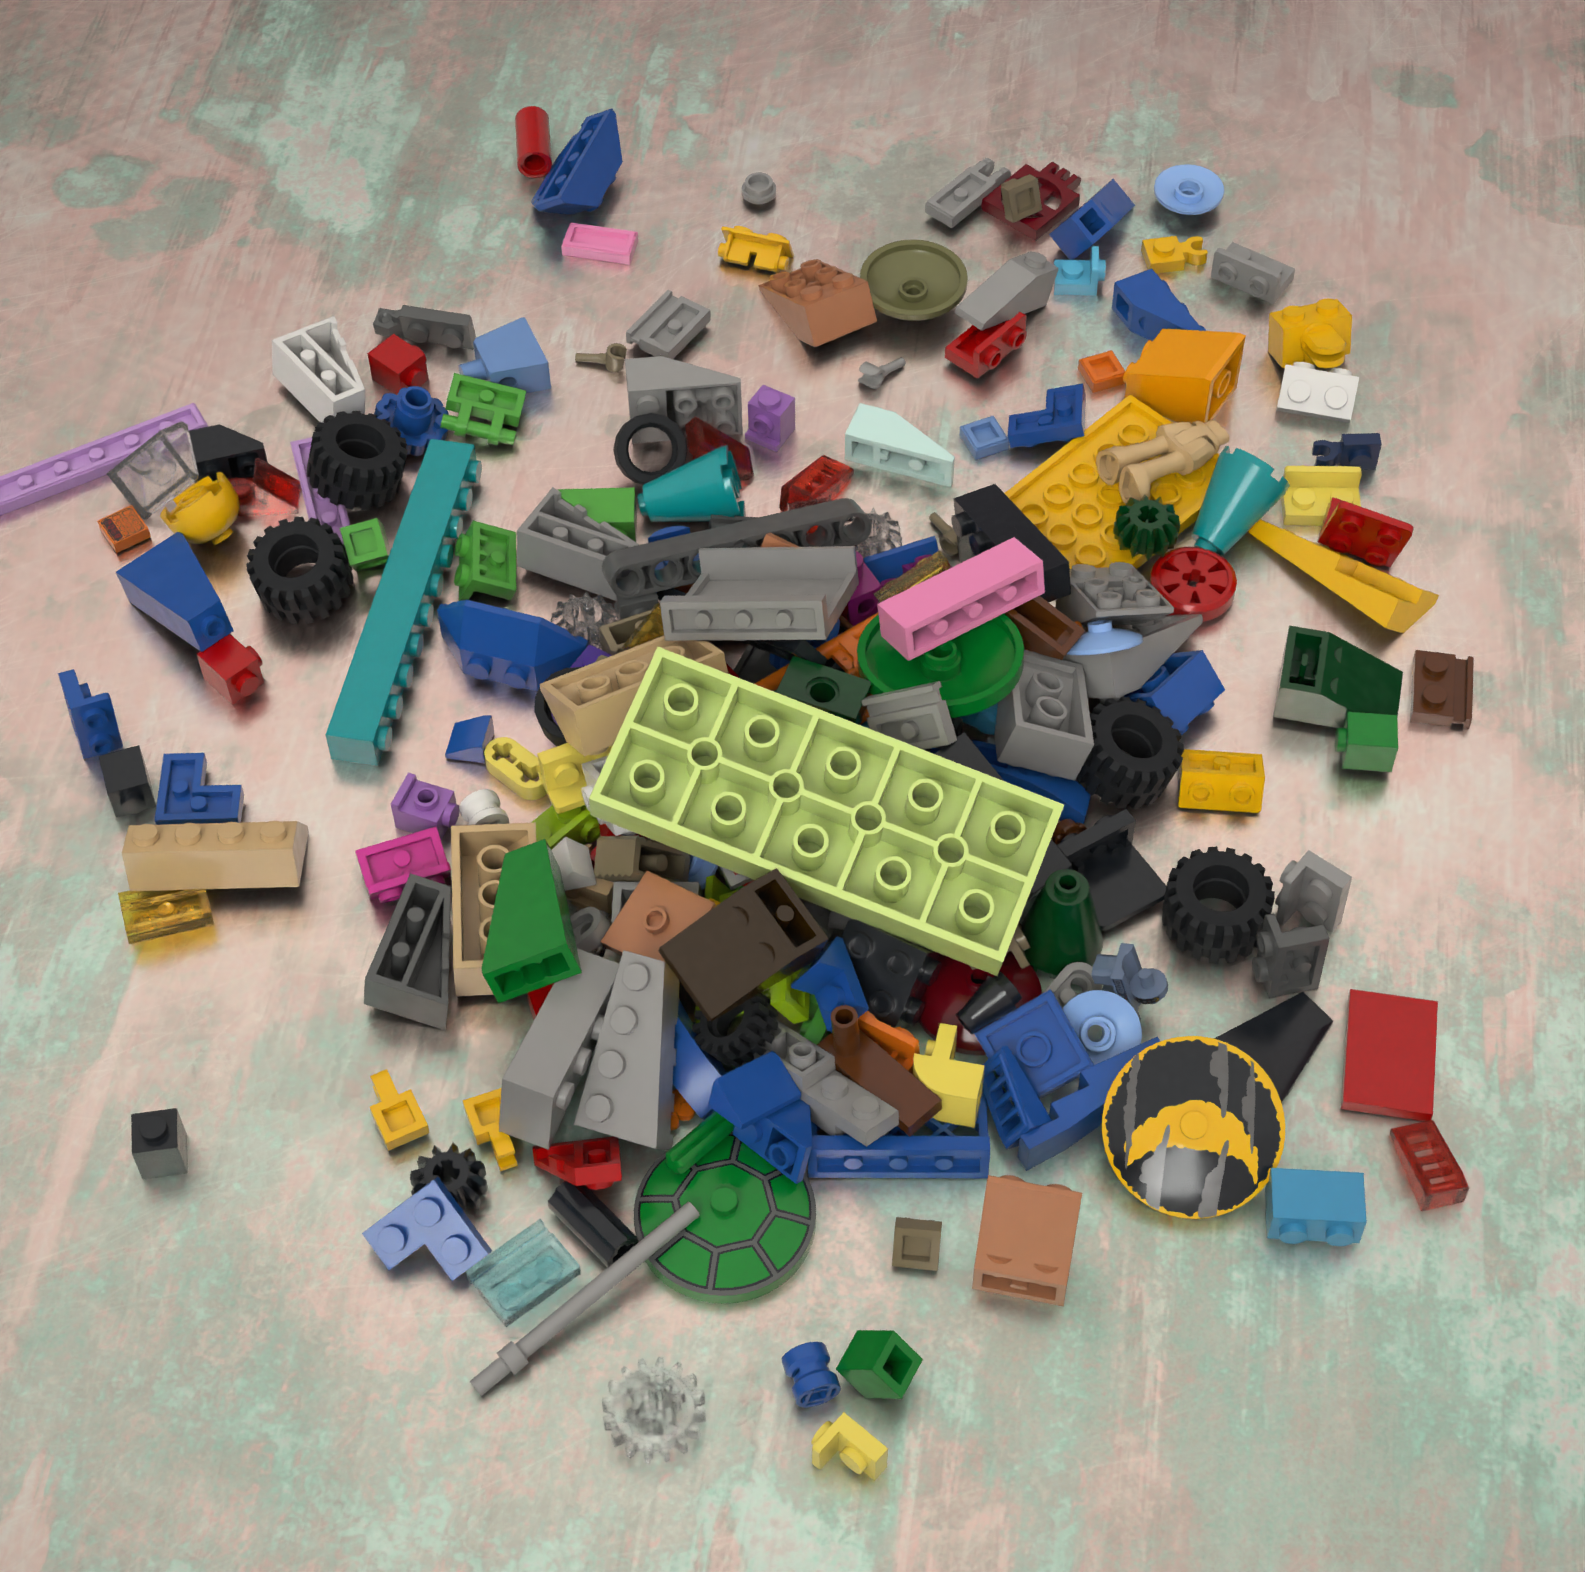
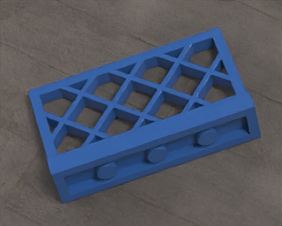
M984 1092L982 1093L976 1125L973 1128L978 1132V1136H956L952 1131L960 1125L950 1123L942 1125L934 1118H931L924 1124L934 1132L930 1136L909 1137L896 1126L888 1134L881 1136L866 1147L847 1133L843 1135H817V1131L821 1128L811 1121L812 1149L808 1159V1178L987 1179L990 1162V1136H988L987 1101Z

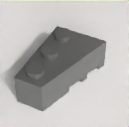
M410 873L365 977V1005L446 1031L451 886Z

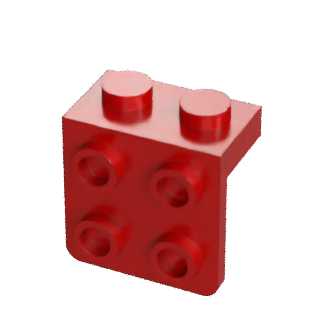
M1332 497L1328 504L1317 542L1328 546L1335 552L1349 553L1364 558L1370 564L1391 567L1411 538L1414 527L1401 520Z

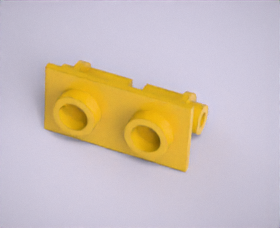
M722 226L721 228L726 243H720L718 256L723 257L725 262L748 266L751 254L756 255L755 268L779 273L780 270H787L789 258L794 257L790 241L782 235L776 233H768L767 236L757 234L743 226H734V228Z

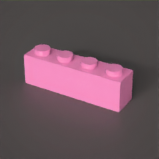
M1013 537L878 603L881 636L904 658L910 661L1044 594L1043 560Z

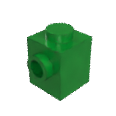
M1347 712L1344 728L1337 727L1335 735V752H1342V769L1392 772L1398 751L1397 715Z
M857 1330L836 1370L865 1398L902 1399L923 1359L894 1330Z

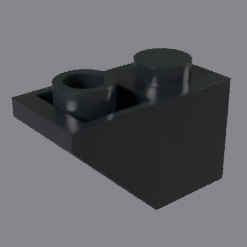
M220 424L182 432L194 483L206 476L215 481L217 480V472H222L229 482L270 474L263 442Z

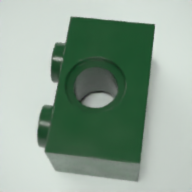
M793 656L776 693L860 725L867 710V706H863L861 700L870 696L871 682Z

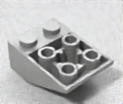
M664 356L625 359L630 419L649 413L665 415L678 424L686 439L743 434L740 378ZM654 427L642 428L632 436V444L670 441L665 432Z
M1114 562L1109 567L1095 568L1088 564L1073 565L1072 569H1070L1071 594L1057 599L1055 606L1056 609L1072 621H1079L1083 627H1088L1087 623L1097 620H1112V626L1143 624L1169 615L1174 611V607L1133 565L1125 562Z

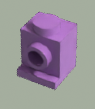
M763 384L748 402L749 429L745 433V439L778 452L795 430V397Z
M412 773L407 774L391 802L396 828L416 833L437 827L440 840H442L448 828L455 826L460 813L454 791L417 780L416 775Z

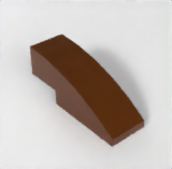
M1041 596L1004 613L1017 626L1025 649L1060 660L1066 656L1085 632L1082 627Z

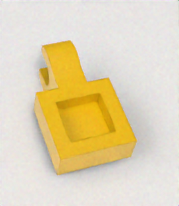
M387 1069L370 1076L374 1084V1092L379 1100V1103L370 1106V1111L388 1151L430 1133L428 1124L411 1089L398 1094Z
M499 1088L463 1100V1106L477 1145L490 1141L499 1169L503 1171L518 1166L514 1156L515 1150L510 1136L499 1132L502 1089Z

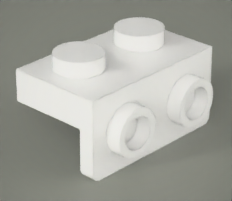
M1294 362L1293 366L1286 364L1276 411L1350 423L1359 377L1352 376L1351 371L1342 368H1331L1330 372L1316 370L1315 365L1307 362Z

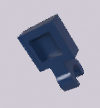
M1380 433L1342 434L1340 442L1315 441L1312 448V455L1316 456L1314 466H1335L1337 464V466L1360 467L1361 471L1376 470L1382 445Z

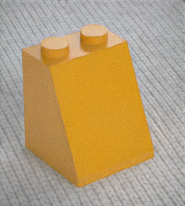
M1162 329L1153 341L1148 340L1138 361L1136 363L1131 362L1128 365L1123 376V382L1126 383L1125 398L1132 395L1160 415L1175 422H1190L1192 424L1195 421L1206 423L1213 420L1237 388L1246 335L1236 332Z

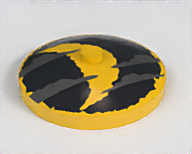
M1183 1036L1166 1039L1145 1048L1121 1069L1114 1079L1104 1103L1102 1138L1105 1153L1112 1170L1121 1184L1137 1200L1155 1211L1172 1217L1208 1219L1227 1214L1242 1207L1253 1199L1269 1182L1270 1169L1277 1168L1284 1148L1285 1117L1280 1097L1273 1082L1264 1069L1248 1054L1233 1045L1214 1038Z

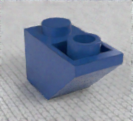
M799 1099L742 1130L734 1126L732 1134L795 1184L803 1180L812 1149L810 1106Z

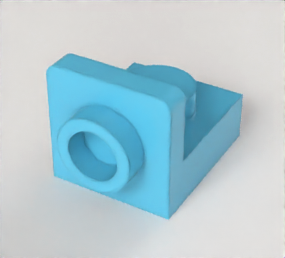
M1091 246L1090 260L1054 259V265L1059 268L1054 281V295L1097 296L1098 281H1105L1106 260L1099 259V246Z

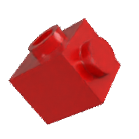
M392 334L367 353L372 380L393 394L398 395L401 388L411 386L422 387L429 380L426 366L427 359L424 352L416 345H410L395 334Z
M228 634L203 652L197 653L203 678L232 705L245 696L251 695L258 687L264 684L260 669L263 662L259 654L251 646L245 648L231 634Z

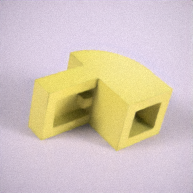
M940 1023L936 1040L928 1039L925 1055L914 1053L913 1075L942 1100V1109L932 1118L945 1123L975 1128L983 1093L985 1065L954 1060L957 1026Z

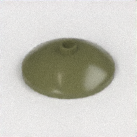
M901 240L886 244L867 257L860 271V278L868 281L874 308L885 315L900 320L922 321L941 316L955 308L961 302L967 290L968 276L962 260L948 248L925 240Z

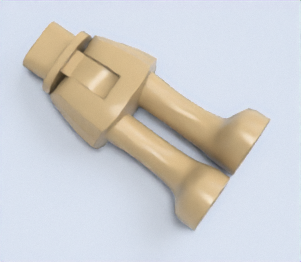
M1216 420L1206 423L1195 421L1192 424L1190 422L1165 424L1158 426L1156 438L1127 446H1113L1100 451L1096 457V466L1099 476L1106 484L1113 485L1119 482V492L1125 504L1130 497L1141 501L1144 494L1149 499L1151 483L1156 479L1175 472L1186 475L1202 467L1218 452L1219 446L1229 442V435ZM1161 455V457H1159V458H1156V459H1153V460H1149V461L1140 463V462L1145 461V460H1147V459H1149V458H1152V457Z

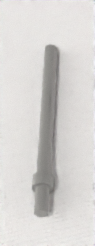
M688 1201L516 1344L511 1341L497 1352L499 1358L470 1381L476 1391L482 1396L510 1372L513 1375L518 1373L529 1363L528 1357L700 1216L697 1209Z

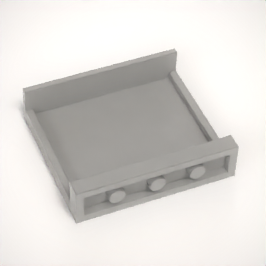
M855 546L700 548L698 551L701 575L685 596H664L660 601L665 641L826 640L859 584Z

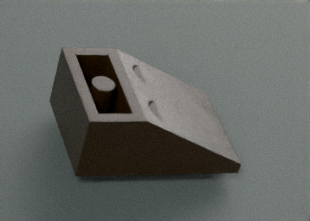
M776 868L739 889L662 945L658 951L710 1023L812 963L829 938Z

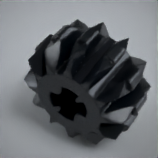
M453 1142L447 1152L441 1153V1149L434 1145L432 1158L419 1156L417 1161L419 1169L411 1171L410 1182L413 1186L412 1195L439 1177L465 1214L466 1207L479 1210L481 1205L479 1196L486 1195L488 1190L487 1181L484 1179L486 1169L481 1161H476L475 1153L471 1148L459 1153L458 1146Z

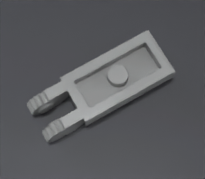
M985 157L975 166L966 169L931 197L925 204V213L953 228L982 204L984 197L1012 175L1011 171L1002 167L991 175L995 162Z

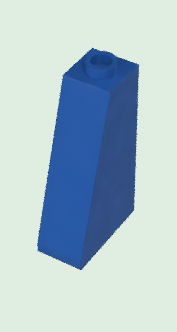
M177 532L116 571V575L131 604L199 651L203 652L234 631L220 598L183 533Z

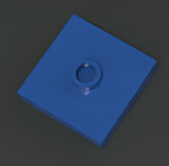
M1051 989L974 1033L988 1059L1004 1046L1009 1047L1039 1099L1079 1078L1080 1071L1094 1066L1093 1061ZM1000 1065L998 1068L995 1069L998 1077L1003 1074ZM1005 1083L1003 1086L1006 1089V1091H1008L1009 1087L1007 1083Z

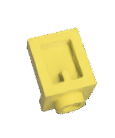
M845 1412L834 1423L830 1421L825 1422L812 1438V1464L819 1470L826 1465L837 1451L840 1452V1458L848 1468L857 1474L864 1472L874 1481L887 1468L888 1448Z

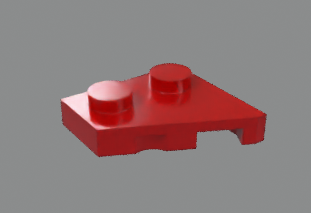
M611 1136L552 1143L549 1150L537 1145L532 1146L535 1166L575 1186L586 1185L588 1189L598 1190L611 1187L616 1181H622L619 1138Z

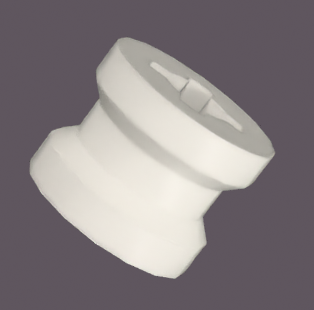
M482 789L472 792L463 799L459 806L460 814L466 822H469L468 825L509 823L508 815L503 809L499 808L501 805L500 799L493 790Z

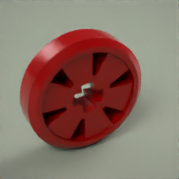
M1180 547L1166 552L1164 557H1160L1155 562L1151 571L1150 584L1174 607L1173 613L1169 615L1202 614L1204 622L1221 616L1229 609L1234 600L1237 579L1233 567L1221 555L1200 547ZM1190 582H1196V587L1189 586Z

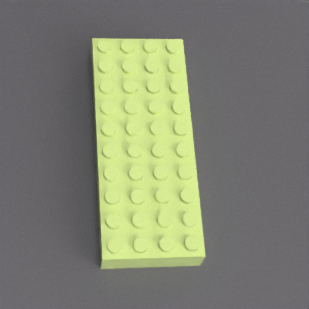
M657 647L589 797L590 814L594 817L753 880L777 868L796 895L801 899L846 917L859 920L995 976H998L1064 807V804L661 647Z

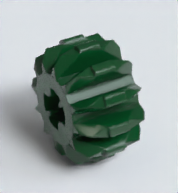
M1145 494L1141 501L1130 497L1125 506H1119V510L1116 513L1113 528L1114 539L1118 540L1120 550H1130L1132 558L1138 554L1145 555L1148 561L1153 554L1164 557L1168 549H1174V545L1177 543L1180 529L1179 516L1175 514L1173 504L1163 505L1161 496L1154 501L1149 500Z

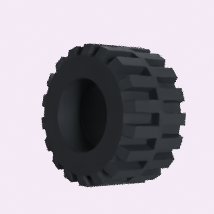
M342 411L337 412L336 417L332 415L325 417L323 423L319 422L312 436L306 470L307 477H310L309 483L312 488H317V494L322 498L328 497L330 503L334 505L342 504L345 505V508L352 510L354 507H360L361 510H370V506L379 508L384 506L385 501H392L395 498V493L399 492L408 451L406 449V440L400 437L401 432L397 427H390L391 423L386 419L380 420L376 418L377 415L368 413V415L361 414V411H352V413L348 414Z
M302 516L294 517L292 522H288L287 519L278 521L279 526L273 528L270 525L264 529L265 535L263 537L257 536L253 541L255 549H249L247 557L250 562L246 564L247 572L250 576L249 579L264 608L269 613L273 612L275 618L281 621L287 617L289 623L298 624L299 619H304L306 624L313 623L315 617L321 615L322 619L330 616L328 611L332 608L338 610L343 605L340 599L348 598L351 592L348 585L353 584L354 576L338 534L333 532L332 527L327 523L321 525L319 519L312 517L306 522ZM305 563H315L314 567L304 575L294 578L285 577L296 566Z
M1120 697L1118 702L1111 698L1105 700L1103 705L1099 703L1090 713L1094 746L1076 779L1079 783L1086 784V791L1090 795H1098L1101 797L1100 801L1107 805L1109 802H1113L1116 808L1125 809L1127 805H1130L1132 809H1139L1143 804L1149 806L1155 802L1157 797L1159 798L1183 760L1181 755L1184 752V744L1179 742L1182 737L1179 730L1172 728L1174 722L1168 716L1163 717L1160 714L1161 710L1157 707H1148L1145 701L1139 699L1136 702H1132L1129 697Z
M1217 846L1208 847L1205 853L1197 849L1191 852L1190 859L1183 856L1177 862V867L1172 868L1169 874L1162 908L1163 926H1167L1166 934L1170 940L1177 939L1176 947L1182 952L1187 949L1192 952L1191 957L1199 961L1201 956L1209 958V963L1218 964L1221 958H1225L1227 963L1237 960L1238 954L1244 958L1252 954L1253 947L1258 948L1257 933L1262 931L1264 917L1272 912L1275 891H1271L1273 886L1271 877L1264 876L1265 868L1260 863L1253 865L1251 863L1252 857L1248 854L1236 855V849L1227 847L1226 852L1218 851ZM1208 898L1221 899L1230 903L1236 909L1226 912L1215 911L1204 906L1200 900Z

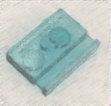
M539 1219L466 1270L465 1273L469 1283L474 1285L490 1309L503 1325L508 1327L580 1275L581 1270L577 1261L556 1236L548 1231L544 1222Z

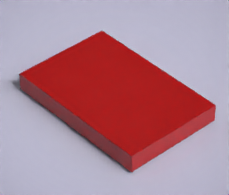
M1350 989L1347 1004L1341 1109L1431 1122L1434 1105L1438 1001Z

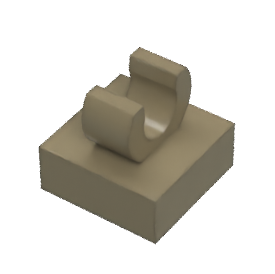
M1029 174L1020 179L1013 178L1001 184L1005 218L1014 223L1042 210L1038 178Z
M896 1217L892 1266L938 1271L942 1222Z

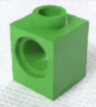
M378 518L340 528L349 564L356 572L387 563L391 550L384 525Z

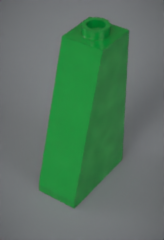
M546 839L505 853L481 968L482 974L498 1003L582 973L561 870Z

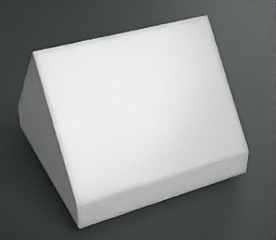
M564 837L551 851L560 867L565 891L596 885L589 848L568 837Z

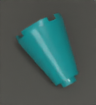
M727 445L718 447L644 484L642 487L643 493L637 494L640 512L642 516L648 515L651 522H710L711 514L728 517H746L744 500L737 502L736 499L740 497L739 489H742L733 454L731 451H728Z
M1225 446L1219 454L1191 534L1192 538L1196 541L1194 547L1225 555L1286 494L1290 487L1288 481L1282 476L1278 482L1271 476L1274 468L1256 456L1238 448L1235 449L1233 454H1230L1229 446Z

